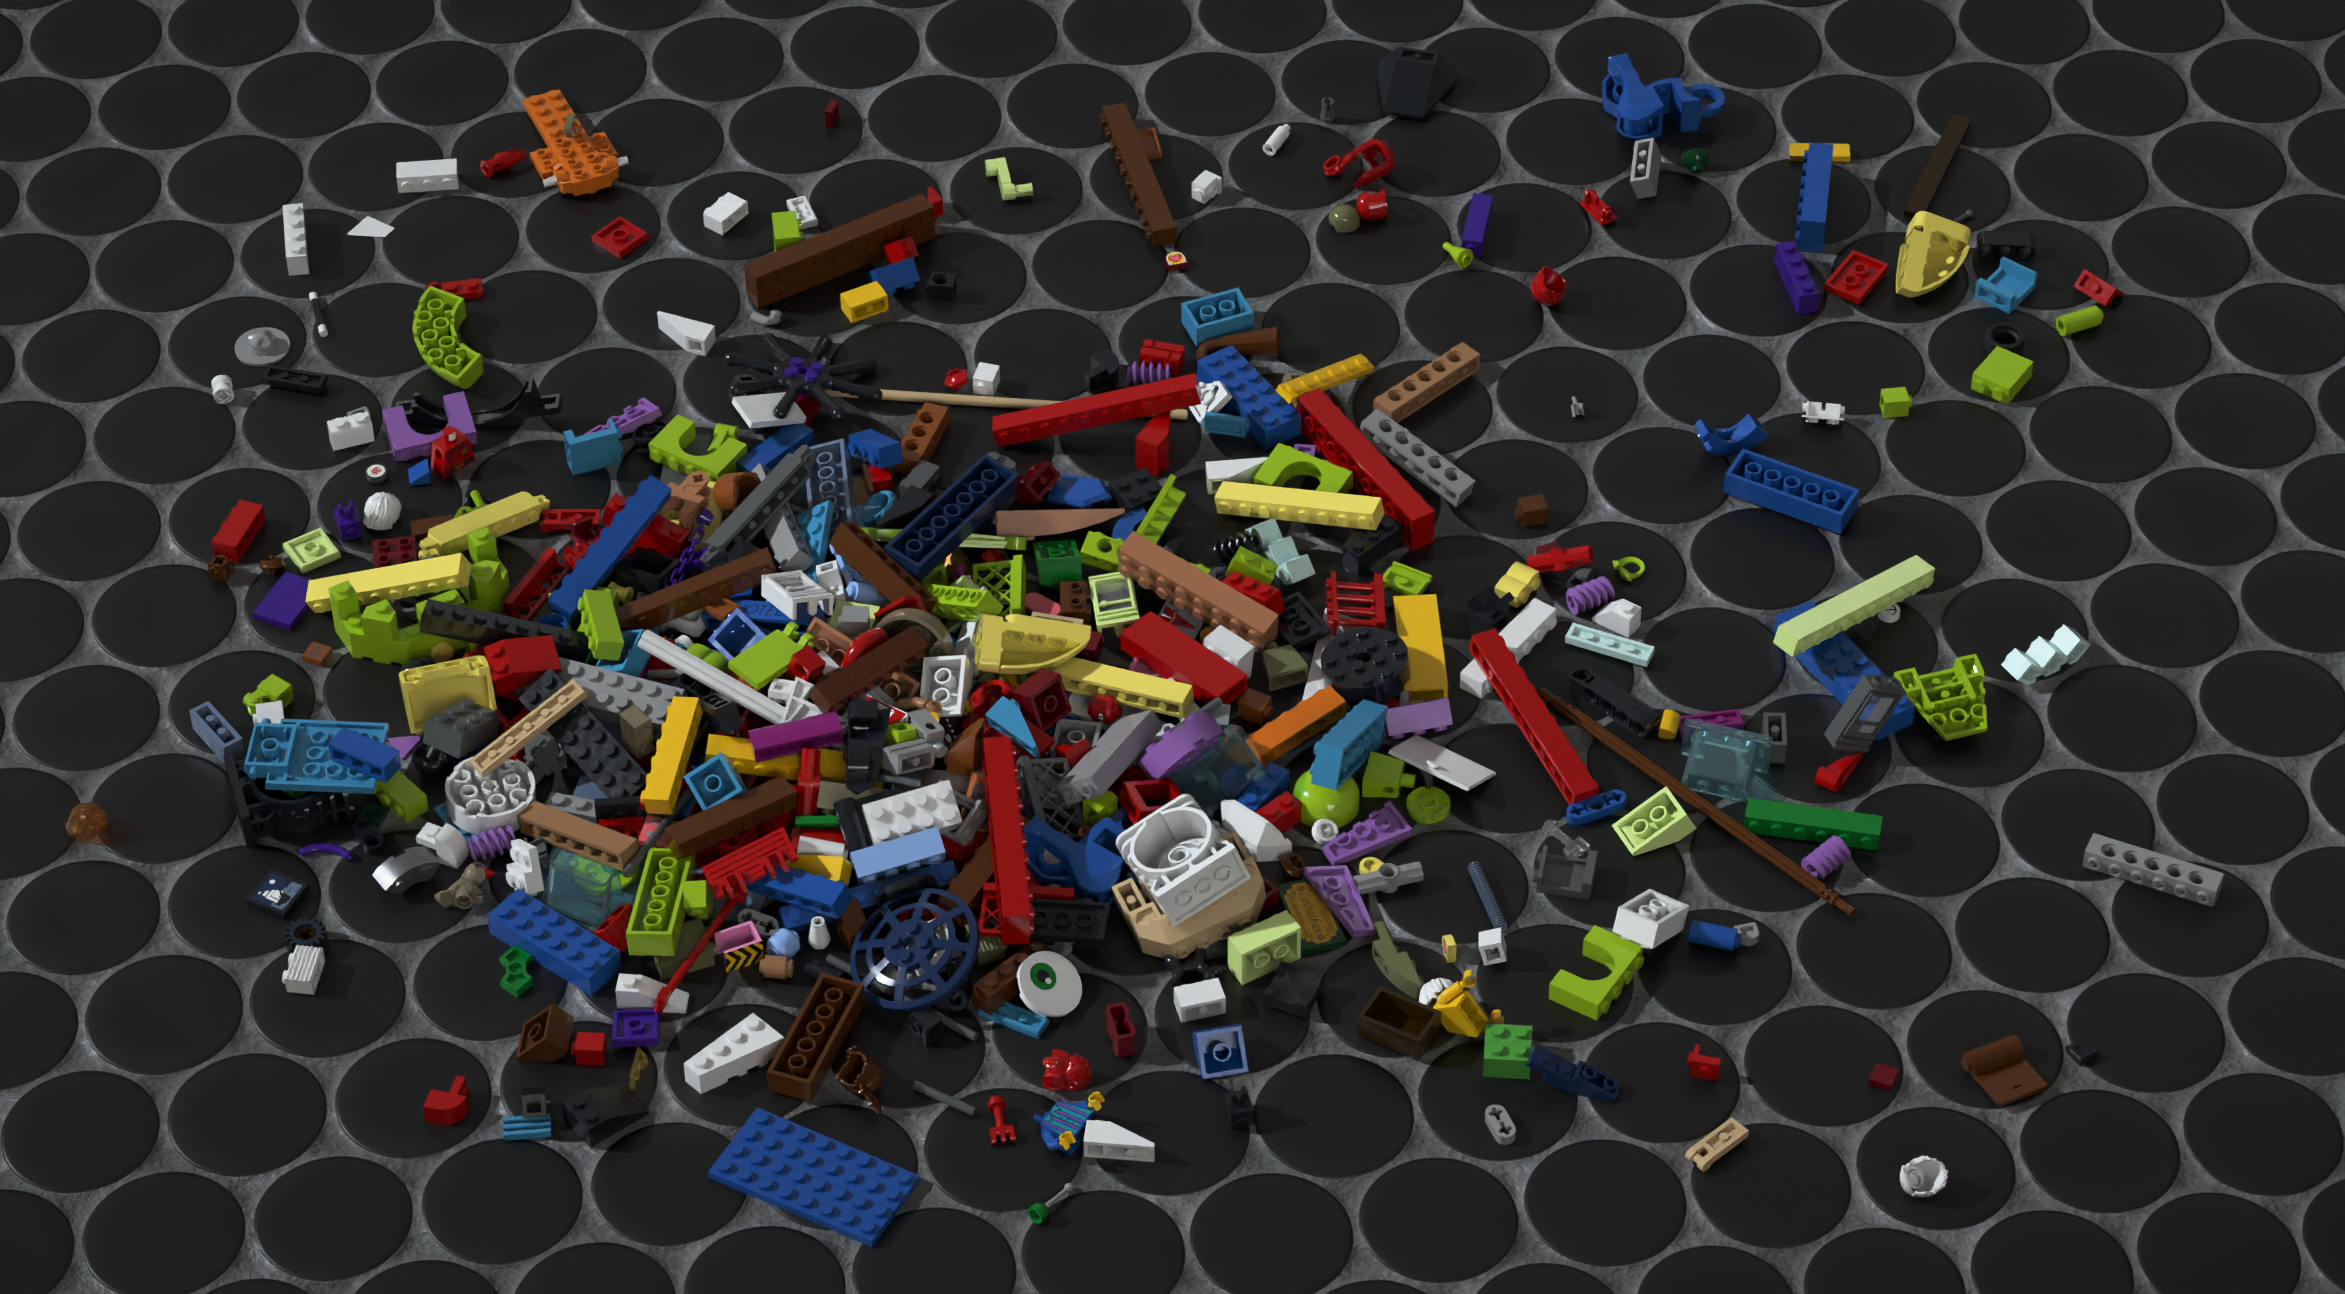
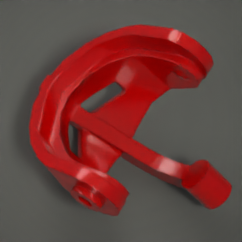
M993 680L985 683L980 681L978 687L968 697V702L971 707L979 708L988 693L998 700L1002 696L1010 700L1008 695L1014 690V686L1002 680Z

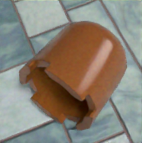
M750 471L724 474L718 478L713 488V498L717 507L724 512L732 513L761 483L758 474Z

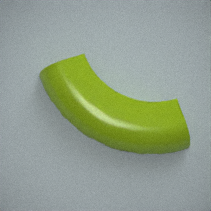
M429 286L418 301L417 310L414 311L413 335L415 343L425 363L436 374L459 388L468 389L484 371L482 355L458 340V329L466 318L464 298Z

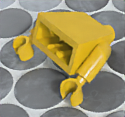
M1469 969L1464 972L1461 982L1456 981L1438 996L1437 1003L1432 1008L1441 1011V1023L1447 1031L1468 1037H1478L1480 1033L1485 1032L1486 1023L1504 1024V1016L1501 1017V1010H1493L1488 1020L1470 992L1464 990V987L1473 988L1477 981V976L1469 979L1472 975V970Z

